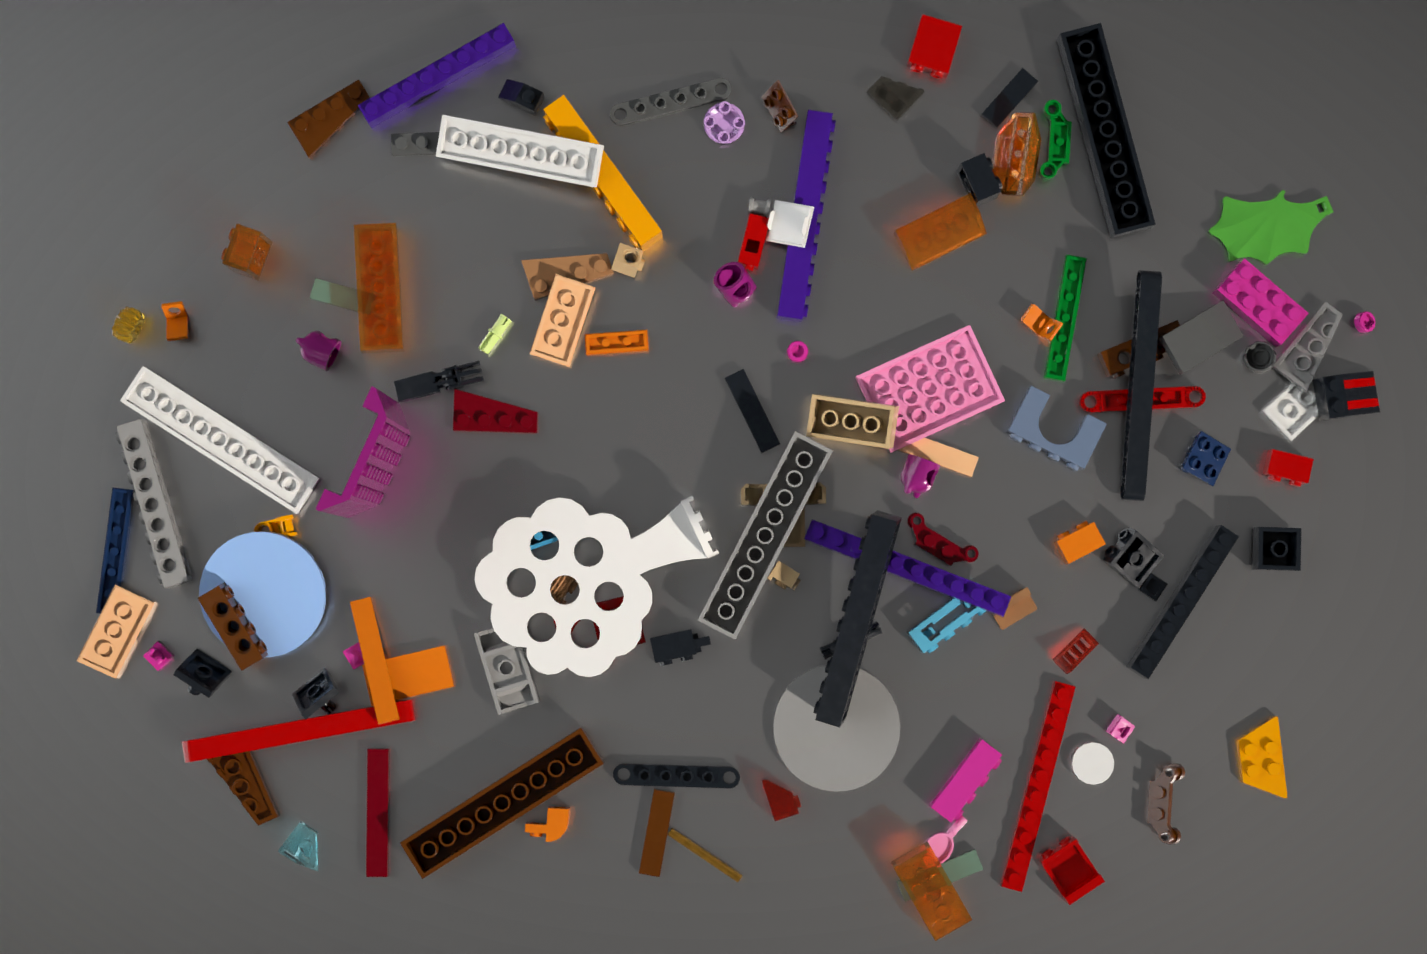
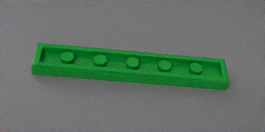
M1065 255L1054 320L1062 322L1063 325L1054 338L1050 340L1044 378L1063 382L1066 380L1087 258Z

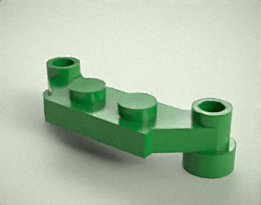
M1049 100L1044 106V115L1050 121L1047 162L1042 164L1039 169L1040 177L1043 180L1052 179L1063 164H1069L1072 122L1067 121L1061 112V104L1057 100ZM1048 109H1053L1054 113L1049 112ZM1044 170H1048L1050 175H1046Z

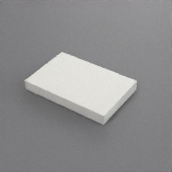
M1313 380L1307 393L1291 382L1261 410L1289 442L1319 416Z

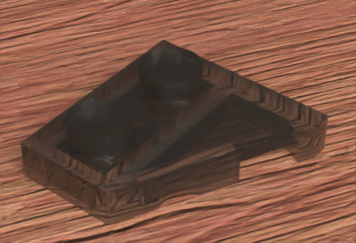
M881 76L867 90V93L897 121L925 91L921 88L917 89L905 83L895 82L890 78Z

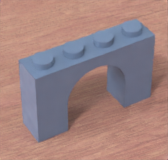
M1030 386L1007 430V433L1011 434L1010 438L1019 443L1022 440L1027 442L1030 449L1037 452L1042 450L1048 453L1047 457L1058 462L1060 459L1066 462V466L1074 471L1085 469L1107 423L1087 414L1084 416L1074 438L1066 444L1051 443L1043 437L1039 429V418L1050 395Z

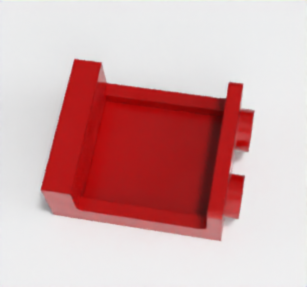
M922 14L907 67H910V70L916 73H922L923 71L931 73L930 76L937 79L947 78L962 26Z
M1068 836L1059 842L1060 846L1054 850L1049 848L1044 851L1039 862L1066 903L1071 905L1105 881L1079 845L1078 840L1075 837L1070 838Z

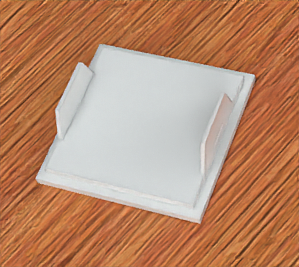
M775 200L773 211H770L767 224L768 233L766 241L805 248L814 207Z

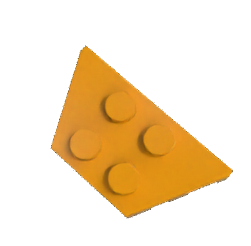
M1273 716L1261 726L1254 728L1247 735L1237 739L1241 782L1282 798H1288L1278 716Z

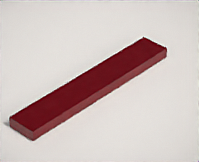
M367 749L366 877H388L390 749Z

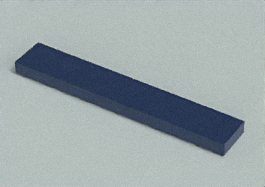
M112 487L96 613H101L115 584L123 586L134 502L133 493L135 490Z

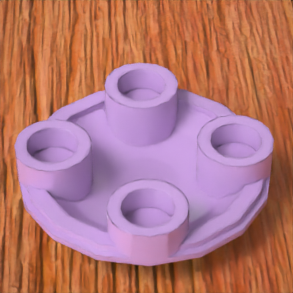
M726 101L710 107L705 114L703 122L708 137L721 144L732 143L737 140L743 133L745 126L744 115L740 109Z

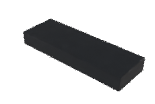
M1022 68L985 109L981 116L997 129L1038 83V80Z

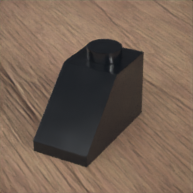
M510 79L506 80L498 96L499 99L536 116L545 98L542 91L525 83Z

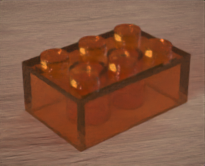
M236 224V227L232 228L229 234V246L223 250L221 256L222 264L237 274L259 281L273 242L260 231Z

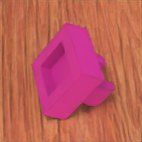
M157 641L143 657L157 671H160L174 655L161 641Z

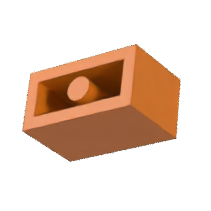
M1086 520L1076 526V531L1069 533L1067 530L1057 536L1058 540L1054 544L1065 564H1069L1106 545L1094 522L1088 524Z

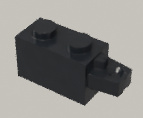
M691 629L650 638L655 663L660 662V666L673 664L672 659L680 658L681 662L691 660L693 655L702 652L701 646L711 644L710 636L698 638V633L692 634Z

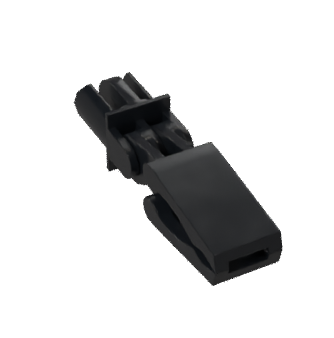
M480 361L459 366L454 365L442 369V372L439 373L430 371L394 381L398 402L441 393V389L445 388L446 390H452L484 381L483 376L464 380V378L481 374V368L462 372L464 369L479 366Z

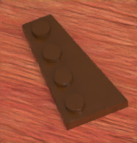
M358 79L287 123L307 156L311 159L315 152L321 146H324L329 141L328 139L336 131H339L350 117H353L360 110L358 105L370 99Z

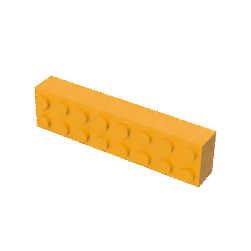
M564 95L543 109L545 113L543 117L544 122L551 132L553 130L556 131V136L599 144ZM603 150L597 187H593V190L599 199L602 197L605 199V207L611 216L614 214L617 216V224L624 233L628 231L630 234L628 236L630 238L629 241L634 248H640V250L645 251L663 238L662 230Z

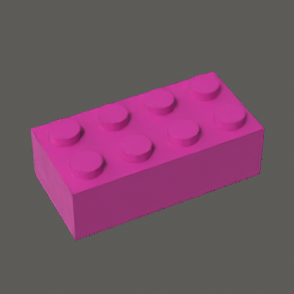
M1245 258L1238 262L1212 293L1219 300H1224L1227 307L1275 348L1282 345L1309 314Z

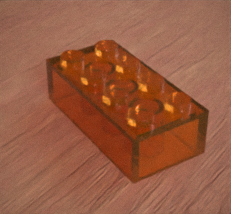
M928 842L891 862L935 941L972 920Z

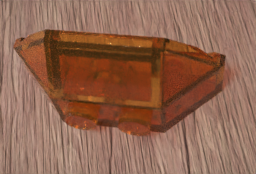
M1015 112L996 136L992 162L994 166L992 171L995 177H999L1002 183L1001 193L1005 196H1023L1034 183L1041 145L1036 114Z

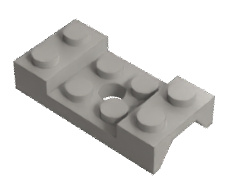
M493 628L474 633L498 715L539 703L540 700L523 647L512 646L502 641ZM502 663H511L512 672L510 674L502 673Z

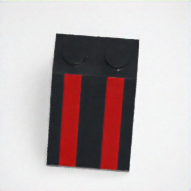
M1373 371L1326 376L1313 380L1319 421L1380 412Z

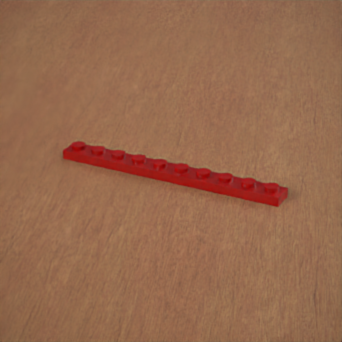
M1057 681L1053 683L1001 887L1020 892L1023 890L1076 686Z

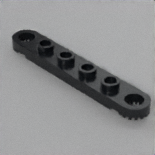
M623 763L614 769L613 778L620 785L734 788L740 781V774L734 767ZM626 768L629 770L630 777L627 780H621L618 777L620 769ZM729 771L733 772L736 776L735 781L731 784L723 780L724 774Z

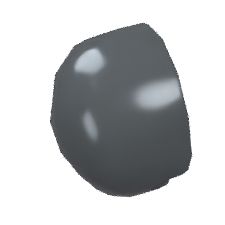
M1256 341L1246 348L1244 362L1247 368L1253 372L1264 373L1274 366L1277 355L1272 345L1267 342Z

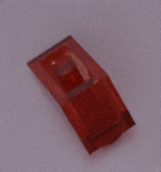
M767 778L761 779L775 821L799 814L798 808L801 807L798 795L793 796L792 791Z

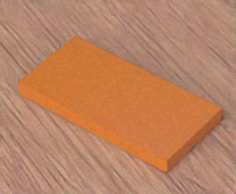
M445 645L386 659L395 700L454 687ZM363 664L362 667L371 706H374L365 665Z

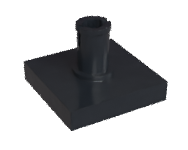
M196 649L175 670L173 675L189 685L188 691L192 695H200L202 693L210 698L230 677L232 671L199 649Z
M324 668L296 690L292 696L300 714L307 719L320 708L325 714H331L329 708L332 711L336 709V704L331 699L339 691L330 672Z

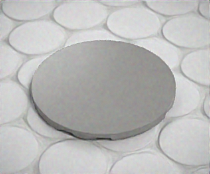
M826 665L819 666L797 677L782 694L774 715L773 734L775 744L786 767L804 783L825 791L853 790L873 781L891 762L900 738L898 710L886 687L870 673L860 669L847 717L841 727L816 721L817 714L813 713L815 704L822 697V693H819L820 686L828 673H825Z

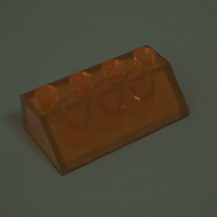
M971 193L896 229L893 235L913 271L986 235L987 232L980 211Z

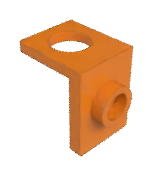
M183 302L161 304L167 319V341L188 339V314ZM175 307L180 309V311L172 313L168 309Z
M1031 304L1020 319L1036 335L1048 340H1052L1063 325L1062 322L1047 316L1035 304ZM1055 325L1053 331L1047 334L1048 329Z

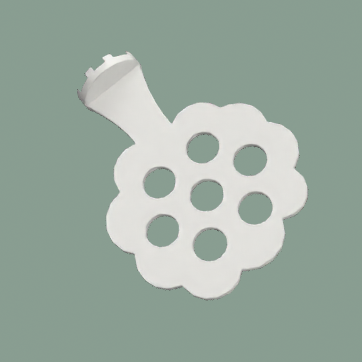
M693 496L682 500L659 523L632 539L629 529L622 519L608 513L589 515L581 504L568 498L558 497L545 501L536 508L531 518L516 517L506 521L498 528L494 536L493 552L481 559L478 564L474 579L476 588L483 599L493 604L490 619L496 634L502 641L512 646L527 647V659L531 666L540 673L546 675L557 674L568 668L579 676L592 677L602 674L610 667L615 657L630 652L640 640L642 631L641 620L649 613L652 605V590L648 582L640 574L667 564L692 559L711 558L719 554L718 549L712 551L708 542L712 540L709 529L703 531L699 523L703 520L700 510L694 512L690 504L694 500ZM549 531L558 538L559 551L552 559L542 560L535 557L531 552V539L536 533ZM582 538H595L601 543L603 557L596 565L584 566L575 558V545ZM525 568L535 576V589L530 595L518 597L509 591L507 577L514 569ZM558 576H571L578 582L580 588L579 596L572 603L560 604L552 597L550 591L551 584ZM604 582H614L623 591V602L615 610H603L595 602V590ZM547 613L555 620L556 633L548 641H536L529 635L527 625L529 619L534 614ZM589 619L599 627V640L592 647H580L572 640L571 628L578 620Z

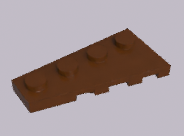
M251 751L207 759L216 769L218 775L230 787L229 789L241 801L243 807L258 826L279 817Z

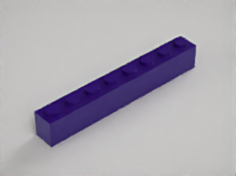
M502 23L364 101L358 107L370 127L373 128L515 48V42L505 24Z

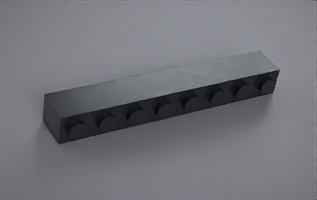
M1222 525L1214 528L1126 666L1128 669L1144 679L1150 678L1239 538L1238 535Z

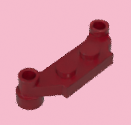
M912 513L908 516L907 524L913 530L916 538L914 545L949 566H952L954 562H974L978 558L979 552L976 547L969 545L961 548L926 527L924 517L920 513ZM914 517H918L920 519V523L918 525L913 523ZM969 550H972L974 552V556L972 558H970L967 554Z

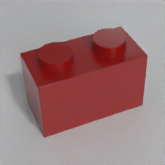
M1271 449L1267 451L1262 475L1268 476L1270 481L1280 482L1282 479L1289 481L1288 485L1301 487V484L1309 483L1314 459Z

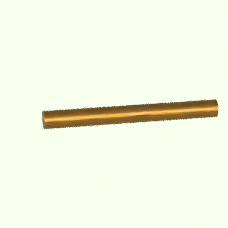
M673 828L669 831V837L736 882H739L742 877L740 873Z

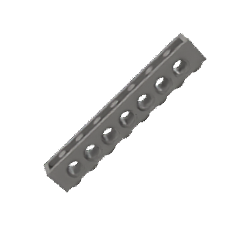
M138 419L116 426L118 431L115 433L116 439L119 444H122L124 451L121 453L122 459L128 465L130 471L127 473L128 480L135 488L133 493L134 500L137 505H140L141 512L139 517L141 523L145 524L147 529L145 533L146 541L152 546L153 553H151V558L159 570V573H157L159 584L163 585L164 588H171L193 581L146 420ZM137 438L139 446L133 450L131 442ZM143 458L145 466L139 470L137 468V461ZM148 478L151 481V486L145 490L142 484ZM154 498L157 501V506L154 510H151L148 503ZM157 519H161L163 522L160 530H156L154 527ZM163 539H167L169 542L166 550H162L160 547ZM169 559H172L175 563L171 571L166 567Z

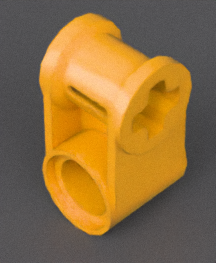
M293 515L281 516L260 522L254 528V531L258 532L262 531L264 526H268L271 532L280 533L288 537L297 536L292 522Z

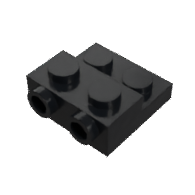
M1129 527L1119 533V540L1114 546L1112 545L1106 549V557L1103 560L1133 586L1139 588L1164 555L1137 530Z

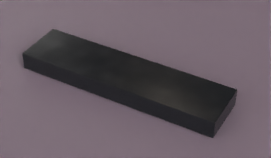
M744 369L725 377L761 454L780 445Z

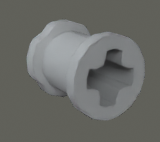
M750 196L748 215L750 213L760 214L768 218L771 199L766 201L754 199V197Z

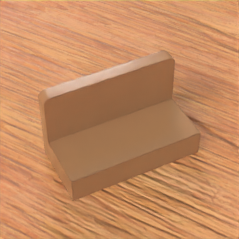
M1024 587L1011 595V600L1004 617L991 613L1001 630L1037 610L1028 587Z

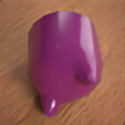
M738 262L726 263L718 269L714 276L716 288L733 307H737L738 303L748 300L753 290L757 289L749 273Z
M317 330L310 332L304 338L298 337L296 339V343L300 345L303 359L325 371L332 367L341 347V340L337 338L329 339Z
M908 454L901 472V481L905 486L904 492L906 494L913 492V496L919 498L922 493L929 491L933 486L940 465Z

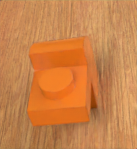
M549 806L547 810V823L526 822L525 832L530 833L532 837H542V834L545 833L546 842L559 839L568 828L570 807Z

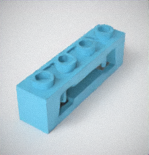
M952 598L909 630L907 634L922 653L926 651L931 653L939 647L937 644L943 638L947 641L956 634L954 632L955 629L959 626L963 629L972 622L971 617L977 613L980 616L986 610L974 607L968 612L964 611L937 631L938 635L929 640L928 638L936 633L932 626L924 632H921V630L930 623L935 624L961 604L960 600ZM962 602L966 609L972 606L968 603Z

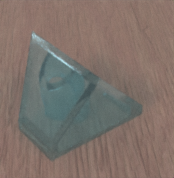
M300 821L278 852L296 864L318 871V832Z

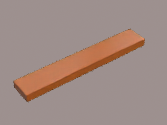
M367 597L351 601L350 605L378 724L399 720L372 599Z

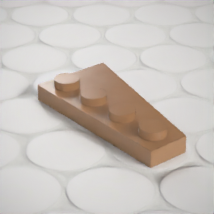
M607 253L521 260L535 301L549 296L556 274L584 284L614 274L613 270H611L612 266Z

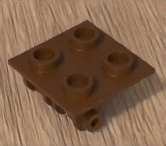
M777 80L761 97L764 106L773 117L774 124L782 133L788 126L796 125L795 120L799 116L780 81Z

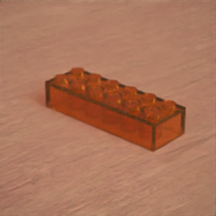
M397 224L354 225L360 351L362 354L403 352L404 341Z

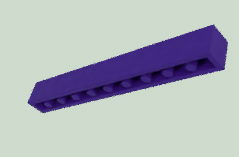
M808 110L794 203L813 206L814 211L805 248L787 246L777 314L778 319L802 322L803 317H807L809 305L805 304L806 296L810 297L812 284H808V278L813 276L815 264L811 263V258L817 252L818 243H814L815 234L819 235L821 222H817L818 214H822L824 202L820 201L821 193L825 194L827 181H823L824 173L829 171L830 161L826 160L827 152L831 153L833 140H829L830 132L835 130L836 120H832L833 113Z
M811 520L804 538L806 541L854 560L861 555L862 550L859 549L862 538L816 520ZM896 551L892 552L887 570L888 573L1004 617L1011 596Z

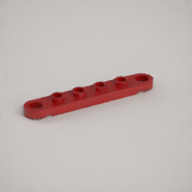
M1198 386L1154 388L1152 410L1196 408L1204 404L1206 393ZM1128 389L1088 391L1082 394L1079 399L1080 408L1087 413L1126 411ZM1192 391L1200 394L1199 402H1191L1189 394ZM1087 396H1092L1095 399L1096 404L1093 408L1085 405L1084 400Z

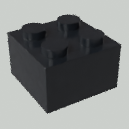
M985 153L962 162L957 169L973 209L996 199L1001 193L1002 183L998 176H994L992 160L990 157L986 158Z
M1254 527L1252 570L1301 571V528Z

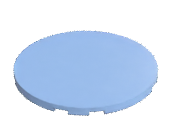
M253 531L230 539L213 553L201 576L199 597L224 582L226 586L229 585L234 592L233 597L237 604H241L245 610L246 619L255 626V634L258 639L265 643L267 647L266 652L268 653L266 657L280 656L302 645L315 632L325 611V580L314 557L300 543L280 533ZM220 602V609L227 612V605ZM201 605V610L208 626L217 638L224 643ZM231 621V627L234 630H238V623ZM242 639V645L245 648H249V641Z

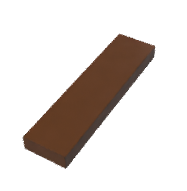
M654 789L639 874L660 877L675 792Z

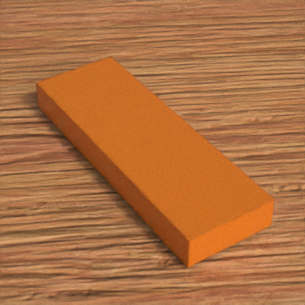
M647 330L584 334L586 356L649 351Z

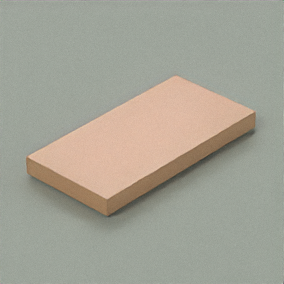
M558 274L555 275L532 344L531 355L570 367L596 287Z
M115 584L76 661L116 679L154 602Z

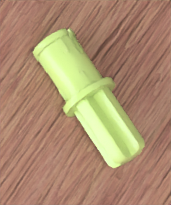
M500 314L492 328L488 329L489 332L479 345V349L489 354L497 341L502 339L501 335L512 321L509 318L507 319L505 315Z

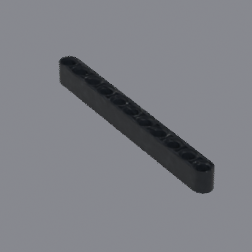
M1139 270L1136 278L1120 488L1121 500L1144 501L1146 494L1162 288V273L1160 271Z

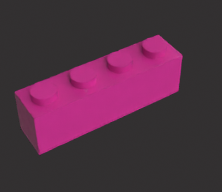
M979 738L929 806L949 822L957 821L964 812L962 810L966 803L970 804L976 797V789L979 786L983 787L988 781L989 776L987 775L991 769L996 770L1000 765L1002 754Z

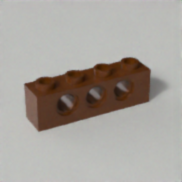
M1178 320L1159 327L1158 338L1180 326ZM1132 339L1097 354L1106 377L1113 375L1115 379L1126 374L1124 370L1130 368ZM1158 340L1156 361L1163 359V354L1166 353L1165 348L1158 345ZM1121 353L1128 356L1127 364H1122L1119 361Z
M224 582L198 597V600L242 671L268 655L266 652L267 647L262 640L258 639L255 634V626L248 622L245 617L244 608L241 604H237L233 597V590L229 585L226 586ZM220 602L227 605V612L220 609ZM231 621L238 623V630H234L231 627ZM242 639L249 641V648H245L242 645Z

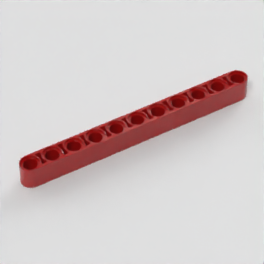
M412 699L396 702L400 719L380 725L377 721L375 708L372 706L182 741L185 763L414 721L416 719Z

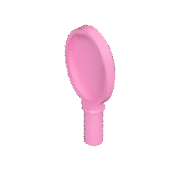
M961 815L946 833H936L925 842L921 852L925 864L937 866L949 858L954 848L952 838L968 821L964 816Z

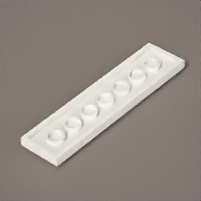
M442 115L436 157L597 187L604 145Z

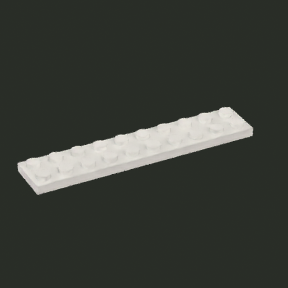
M142 366L120 400L131 409L296 514L299 513L320 480L319 477L145 366Z

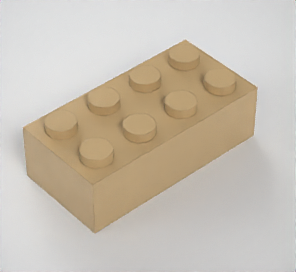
M812 394L806 436L890 449L894 447L899 406Z

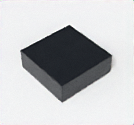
M1150 573L1138 590L1152 600L1157 601L1168 584L1153 573Z

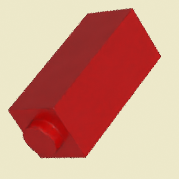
M751 213L738 263L742 264L746 271L753 272V269L758 270L768 231L767 224L769 218Z

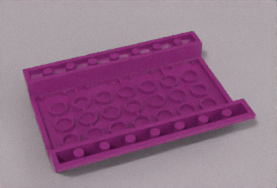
M371 386L362 407L378 415L343 493L340 494L324 489L316 506L318 511L349 518L375 508L376 504L380 505L384 497L382 491L385 485L390 484L393 477L391 471L394 465L398 466L402 455L400 451L403 446H407L411 436L408 435L410 430L400 404Z

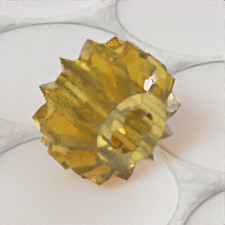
M126 306L124 309H121L120 313L116 315V320L112 327V335L118 340L132 343L137 339L141 329H143L145 322L144 314L133 307Z

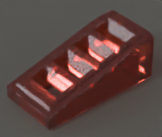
M1084 628L1052 660L1068 674L1099 643ZM1081 637L1090 645L1088 648L1080 640ZM1075 643L1084 651L1083 653L1074 646ZM1069 649H1070V651L1077 657V659H1075V658L1068 652Z

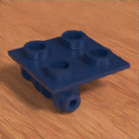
M1200 431L1198 435H1195L1192 447H1189L1191 451L1186 453L1188 457L1181 463V471L1191 473L1209 485L1214 486L1231 448Z

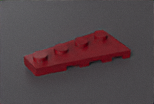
M454 389L453 431L537 433L538 412Z

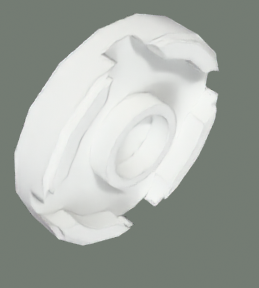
M1088 742L1075 750L1071 766L1073 773L1079 780L1086 784L1095 785L1103 783L1110 777L1114 769V759L1112 753L1104 745Z

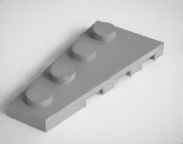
M1325 302L1272 368L1307 393L1343 314Z

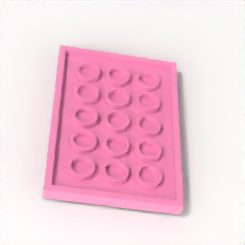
M970 325L855 377L866 401L899 406L894 447L888 449L890 453L1005 401Z

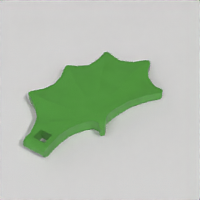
M1284 190L1274 199L1261 202H1246L1226 196L1222 199L1223 211L1221 218L1216 225L1209 229L1208 233L1218 238L1226 247L1229 262L1239 258L1251 257L1267 265L1275 257L1284 253L1296 252L1306 254L1309 250L1313 229L1326 215L1334 212L1328 197L1325 196L1308 203H1294L1285 200ZM1320 203L1324 210V212L1319 213L1318 208L1316 206Z

